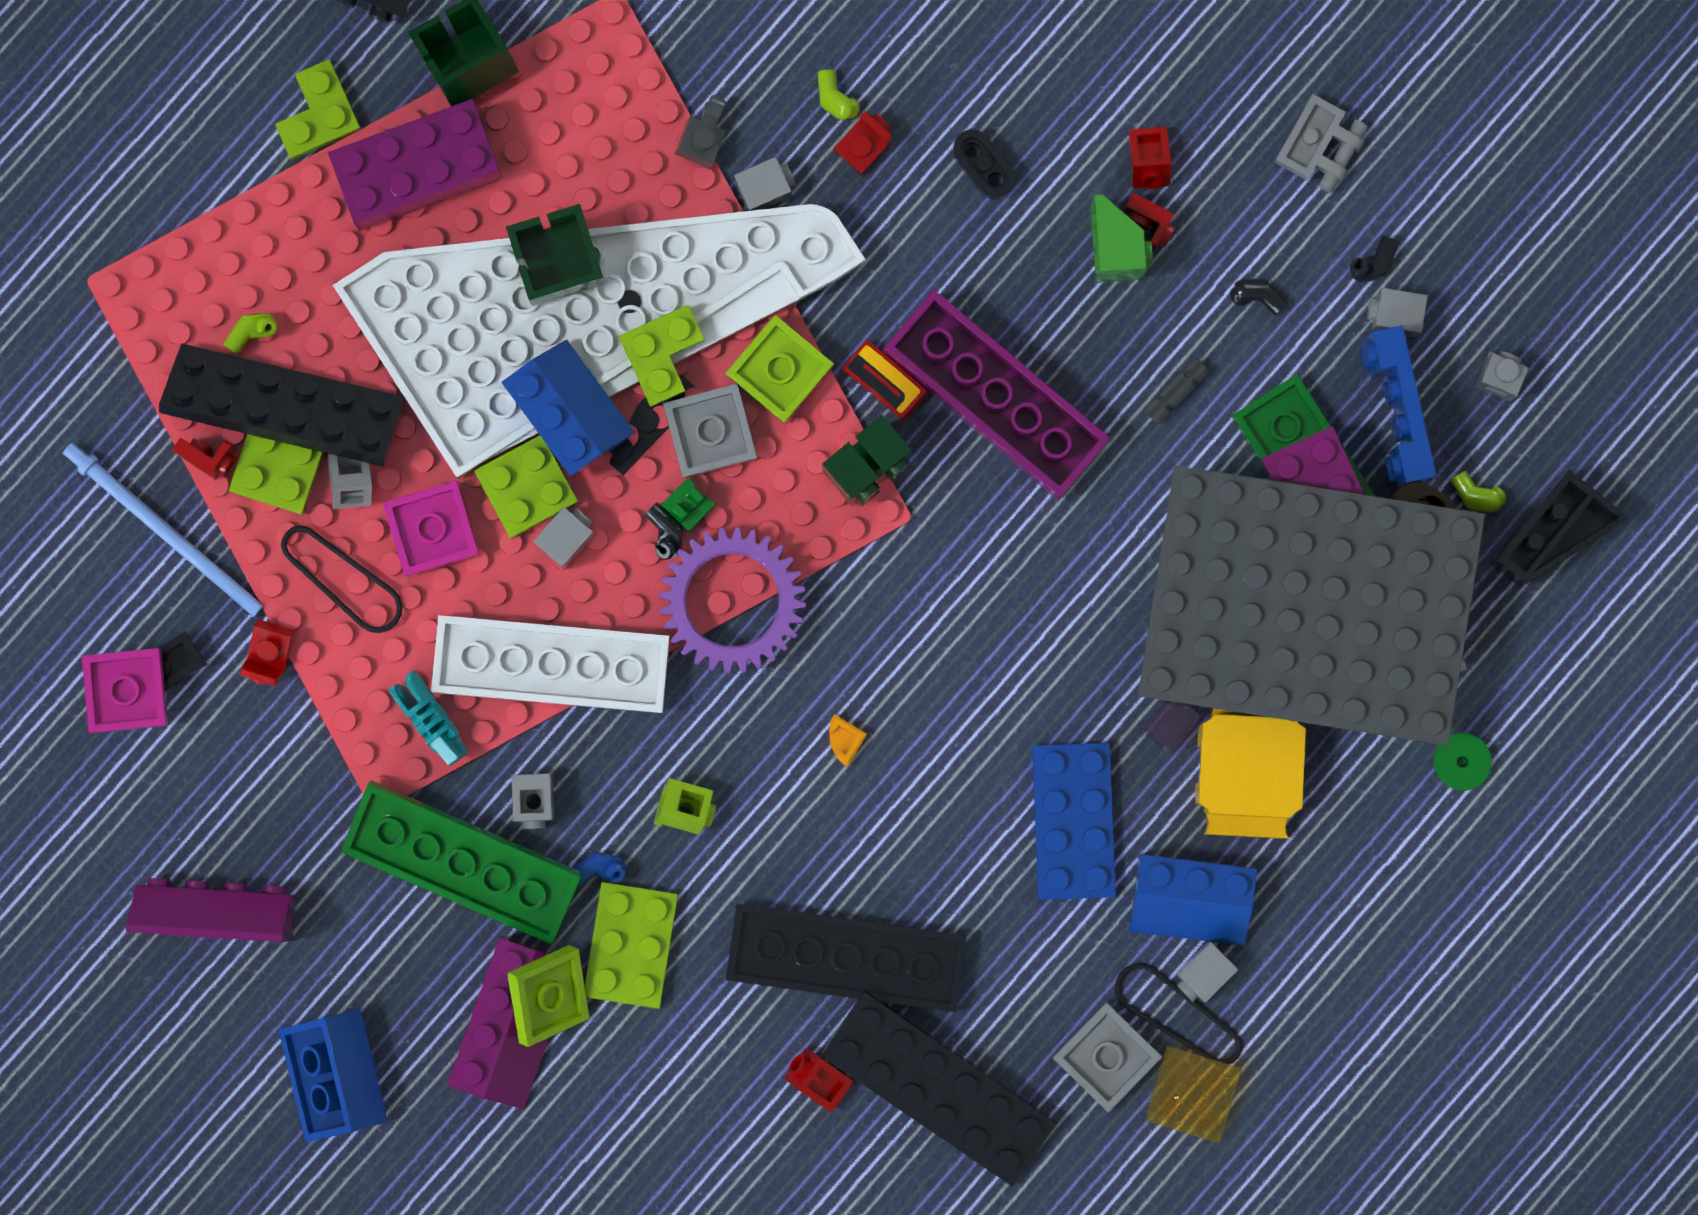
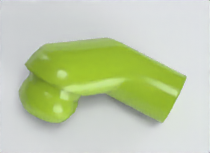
M836 70L818 71L819 99L822 108L840 120L855 118L860 111L859 103L855 98H849L838 90Z
M268 313L243 315L237 321L223 342V345L239 354L249 339L273 336L278 328L277 322Z
M1466 470L1450 479L1465 506L1471 510L1492 513L1498 511L1506 502V494L1501 488L1476 487Z

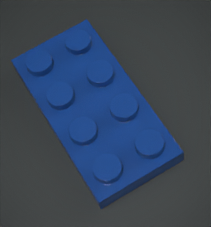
M1110 743L1033 745L1038 900L1116 897Z

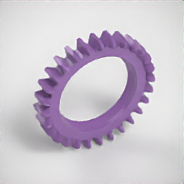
M722 527L719 528L718 540L716 541L713 540L708 532H704L705 545L701 546L694 539H691L689 541L693 550L691 555L681 549L677 551L683 564L680 565L672 562L668 564V567L676 576L662 578V582L672 589L671 591L659 593V598L670 601L671 604L659 610L661 615H671L673 618L663 626L665 630L678 629V632L671 641L673 644L686 641L681 652L684 656L694 650L697 651L694 661L696 665H699L708 657L710 671L714 672L721 661L724 665L725 674H730L733 663L738 664L743 674L746 673L747 661L751 660L759 670L762 668L760 656L765 655L772 662L776 660L772 650L774 646L784 652L788 650L782 640L783 636L793 639L797 637V634L789 625L803 623V619L793 613L794 610L806 608V603L794 599L795 596L805 592V587L792 585L794 581L801 577L800 571L787 572L794 559L789 557L781 561L779 560L784 550L783 546L779 545L771 551L768 550L771 537L766 536L757 544L756 530H751L747 538L742 539L740 527H735L732 538H728ZM740 554L753 558L770 572L777 586L779 604L772 625L760 638L745 645L724 646L708 640L697 631L687 612L686 594L693 575L704 563L720 555Z

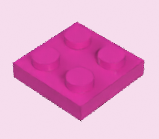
M457 480L383 502L405 577L480 555Z
M160 648L82 656L88 733L168 726L162 651Z

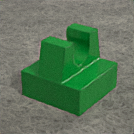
M687 478L661 506L690 533L716 504Z

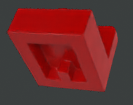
M864 111L859 116V121L833 150L862 176L892 144L893 136L889 133L892 127L878 114L875 113L871 117Z
M1167 127L1129 129L1133 188L1157 189L1170 186L1171 157Z
M1133 193L1124 212L1130 214L1129 218L1143 229L1149 230L1150 226L1157 228L1151 240L1152 252L1156 250L1158 244L1166 247L1176 228L1170 224L1174 214Z
M180 437L172 449L178 456L214 480H216L219 474L225 476L237 458L233 455L237 448L227 440L223 442L213 458L209 457L213 450L196 438H193L188 443Z
M258 619L253 628L248 656L241 667L240 675L250 678L257 684L276 686L287 669L295 630Z
M805 1048L802 1054L797 1055L792 1060L788 1073L785 1076V1080L831 1113L854 1082L809 1048Z

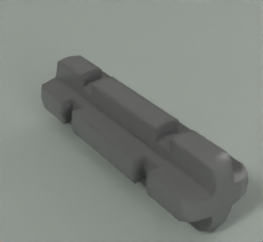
M1194 359L1184 369L1185 373H1180L1158 395L1160 398L1158 400L1154 399L1146 407L1145 412L1151 420L1157 424L1161 423L1169 415V410H1174L1195 388L1194 384H1199L1208 375L1209 371L1202 362Z

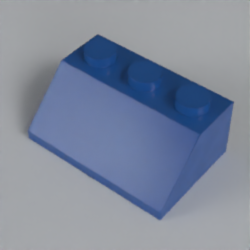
M567 339L535 357L501 382L572 478L576 477L635 433Z
M1139 854L1129 931L1245 946L1253 909L1257 869Z
M361 1009L278 1029L305 1142L346 1134L388 1122L385 1102L381 1095L376 1075V1065L372 1058L367 1028L363 1021Z

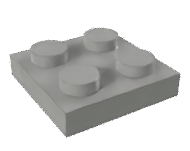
M738 384L663 403L683 479L757 459Z
M1105 1002L1052 1058L1109 1113L1162 1056Z

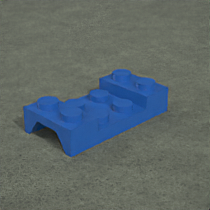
M1403 325L1373 331L1363 341L1364 347L1359 348L1361 364L1364 371H1370L1371 379L1382 376L1387 377V382L1382 384L1383 393L1387 405L1393 404L1396 419L1391 420L1395 442L1401 441L1400 445H1397L1388 453L1389 459L1384 460L1388 482H1395L1396 490L1409 482L1420 481L1427 484V479L1436 477V471Z

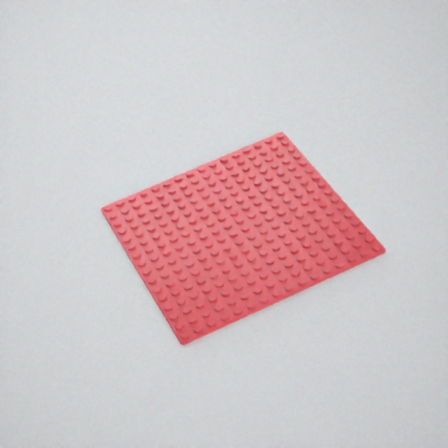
M598 0L508 49L519 73L473 99L503 177L502 179L361 231L354 225L328 152L451 107L440 87L101 269L89 276L87 280L91 292L174 445L180 437L188 443L193 438H196L213 450L209 456L211 458L214 457L225 440L237 448L233 454L237 457L234 465L225 476L219 474L216 480L183 458L182 460L258 601L264 605L263 610L270 623L295 630L289 658L363 794L367 784L373 780L409 796L574 706L433 693L436 702L441 704L449 715V720L453 721L460 732L459 736L469 751L456 763L447 765L437 752L434 753L425 742L426 739L420 736L412 725V720L407 718L389 693V689L398 683L402 684L411 693L404 680L405 676L412 670L419 674L431 691L438 615L670 636L668 654L686 644L685 640L676 644L672 643L671 639L678 632V629L665 630L663 625L670 621L673 616L661 615L659 610L671 604L670 601L659 598V593L671 591L672 589L662 582V578L676 576L668 567V564L672 562L682 565L683 561L679 555L668 560L658 557L655 546L658 543L659 529L644 516L656 502L661 505L687 479L682 477L670 428L655 441L623 476L609 464L612 457L610 452L574 478L569 476L553 454L579 502L567 510L572 513L575 508L579 509L593 522L589 529L595 534L591 541L564 570L533 542L554 517L510 539L474 470L534 439L539 434L494 456L458 479L405 398V405L385 466L369 464L372 482L371 506L333 509L328 453H324L304 515H300L228 491L247 434L159 413V402L181 343L404 397L333 287L335 283L384 252L509 238L506 226L538 216L543 228L547 229L551 227L547 217L548 213L577 204L581 205L588 229L744 212L716 161L708 169L675 154L685 124L691 115L627 0ZM793 303L674 364L679 377L684 376L695 386L686 390L685 397L736 384L726 375V372L774 315L779 317L821 352L795 304ZM268 313L275 318L278 325L276 333L271 337L249 339L239 354L223 345V342L243 315ZM831 370L785 424L738 385L757 459L688 477L716 506L690 533L682 526L681 550L690 555L693 553L689 542L691 539H694L701 546L705 545L704 532H708L714 541L718 540L719 528L722 527L728 538H732L735 527H740L742 539H746L751 530H756L757 544L766 536L771 537L769 551L781 545L784 547V550L779 560L781 561L789 557L794 559L787 572L800 571L801 577L792 583V585H795L909 522L910 512L889 477L879 484L880 493L866 505L862 506L858 501L851 507L822 472V463L848 442L852 446L858 441L855 436L863 430L861 423ZM637 383L611 396L610 399L629 423L637 405L646 396L640 383ZM656 406L652 409L659 417V423L656 428H667L669 424L664 406ZM629 424L635 433L628 439L632 446H634L638 442L639 433L635 426ZM457 480L480 555L405 577L383 502ZM295 526H306L392 587L400 596L403 605L402 616L398 623L389 631L382 633L369 632L359 626L285 557L281 548L285 532ZM298 531L289 537L287 548L290 554L366 624L372 627H382L388 625L394 619L397 605L389 592L309 534ZM740 554L720 555L704 563L693 575L686 594L687 612L694 627L703 635L778 594L777 586L770 572L753 558Z

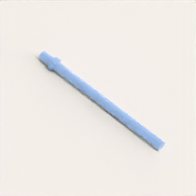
M73 442L66 447L63 454L79 467L78 472L82 476H90L254 618L262 611L263 604L98 464L99 459L95 455H87Z

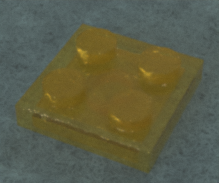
M1166 1045L1144 1120L1220 1143L1242 1069Z

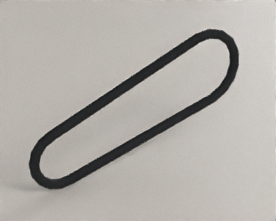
M295 526L285 532L281 542V548L285 557L359 626L369 632L382 633L389 631L398 623L402 616L403 605L400 596L392 587L306 526ZM298 531L309 534L389 592L397 605L394 619L388 625L382 627H372L366 624L290 554L287 548L289 537Z
M1134 963L1125 967L1119 973L1115 982V993L1118 1001L1127 1010L1216 1065L1227 1066L1239 1058L1242 1051V1042L1236 1032L1196 1000L1192 1002L1176 984L1156 968L1146 963ZM1135 969H1145L1153 973L1231 1035L1236 1043L1234 1055L1227 1060H1219L1130 1005L1121 993V982L1124 976L1129 971Z

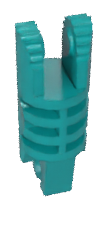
M412 670L405 676L404 680L411 693L399 683L389 689V693L407 718L412 720V725L420 736L426 739L425 742L434 753L437 752L447 765H452L463 758L469 751L461 740L460 732L454 722L449 720V715L441 704L436 702L435 696L419 674Z

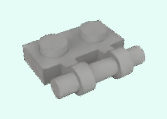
M1312 94L1274 163L1307 181L1314 169L1317 168L1324 173L1318 187L1328 193H1332L1337 182H1342L1348 172L1345 168L1354 152L1360 151L1364 143L1362 137L1368 126L1359 120H1354L1349 131L1344 129L1339 124L1346 112ZM1331 138L1341 144L1333 160L1323 156Z

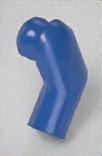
M601 852L593 853L573 868L583 873L578 887L594 876L608 879L613 883L622 881L626 876V865L623 860L618 856Z

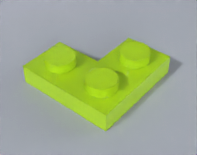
M330 59L295 74L310 109L275 124L292 161L339 141L361 129Z
M689 304L618 336L650 407L685 392L670 356L705 341Z

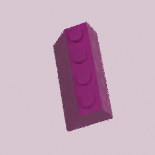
M147 878V885H136L126 923V932L291 942L293 941L296 895H286V887L263 885L262 893L247 892L248 884L224 883V890H209V882L186 880L185 888L170 887L171 879Z
M504 937L499 938L447 1086L494 1102L520 1109L525 1108L549 1038L530 1047L519 1044L507 973L549 953Z

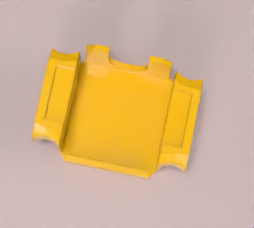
M1212 708L1208 720L1199 725L1197 747H1200L1199 781L1195 785V804H1200L1206 808L1202 809L1207 819V826L1203 835L1289 839L1285 828L1287 819L1291 818L1295 812L1301 810L1303 805L1306 728L1296 721Z

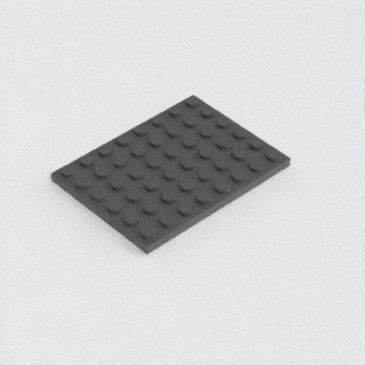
M1175 465L1138 696L1448 746L1485 514Z

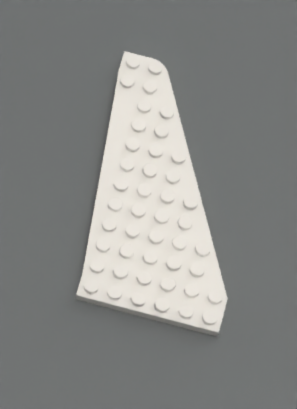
M806 204L588 229L605 284L535 306H531L518 268L521 266L516 261L509 238L384 252L335 283L333 287L453 473L460 479L494 456L539 434L501 382L529 361L564 340H568L610 398L639 383L618 337L619 335L689 304L705 341L671 355L670 358L673 364H676L834 283L865 263L866 259L835 213L823 206ZM627 290L635 291L641 298L640 308L634 305H627L620 309L618 302L623 298ZM626 310H635L636 312H634V313H625L624 311H626Z

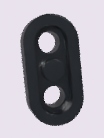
M975 129L960 133L954 142L953 155L956 162L982 195L993 200L1002 199L1009 195L1014 187L1015 174L1012 167L983 132ZM969 145H975L979 149V154L975 157H969L965 153V148ZM991 175H999L1003 183L998 187H993L989 184L988 179Z

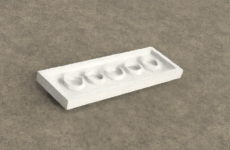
M438 615L431 692L663 713L670 636Z

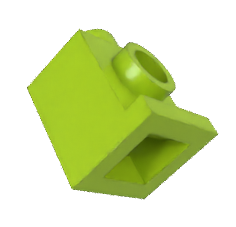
M669 778L662 788L653 824L657 826L663 824L699 835L705 826H711L715 815L716 805L711 804L713 790ZM679 807H687L691 815L680 812Z

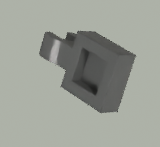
M712 95L709 102L705 103L700 119L692 116L689 117L676 148V155L705 168H711L726 132L715 127L724 109L725 100Z

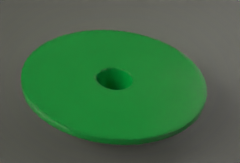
M1457 733L1450 735L1448 746L1439 745L1434 754V768L1438 778L1446 786L1455 790L1466 791L1478 787L1486 780L1491 770L1492 759L1488 747L1480 738L1472 734Z

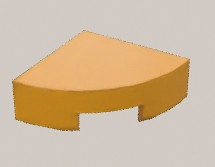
M834 714L829 727L830 745L838 760L848 767L867 733Z

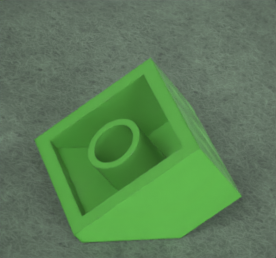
M1103 194L1094 195L1090 209L1096 283L1141 280L1146 269H1150V263L1153 262L1151 240L1144 241V230Z

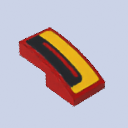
M868 340L860 346L842 367L848 376L871 393L879 403L903 422L929 394L908 373Z

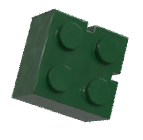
M463 0L444 11L458 36L453 40L450 39L438 15L408 32L421 58L450 106L474 99L519 73L507 46L478 0Z
M580 204L548 213L547 217L551 227L547 229L543 228L539 216L506 226L516 261L521 266L518 268L531 306L605 284Z
M880 415L855 436L858 441L852 446L848 442L822 463V472L851 507L858 501L862 506L866 505L880 493L879 484L887 477L893 482L910 468L908 460L911 458V448L883 415Z

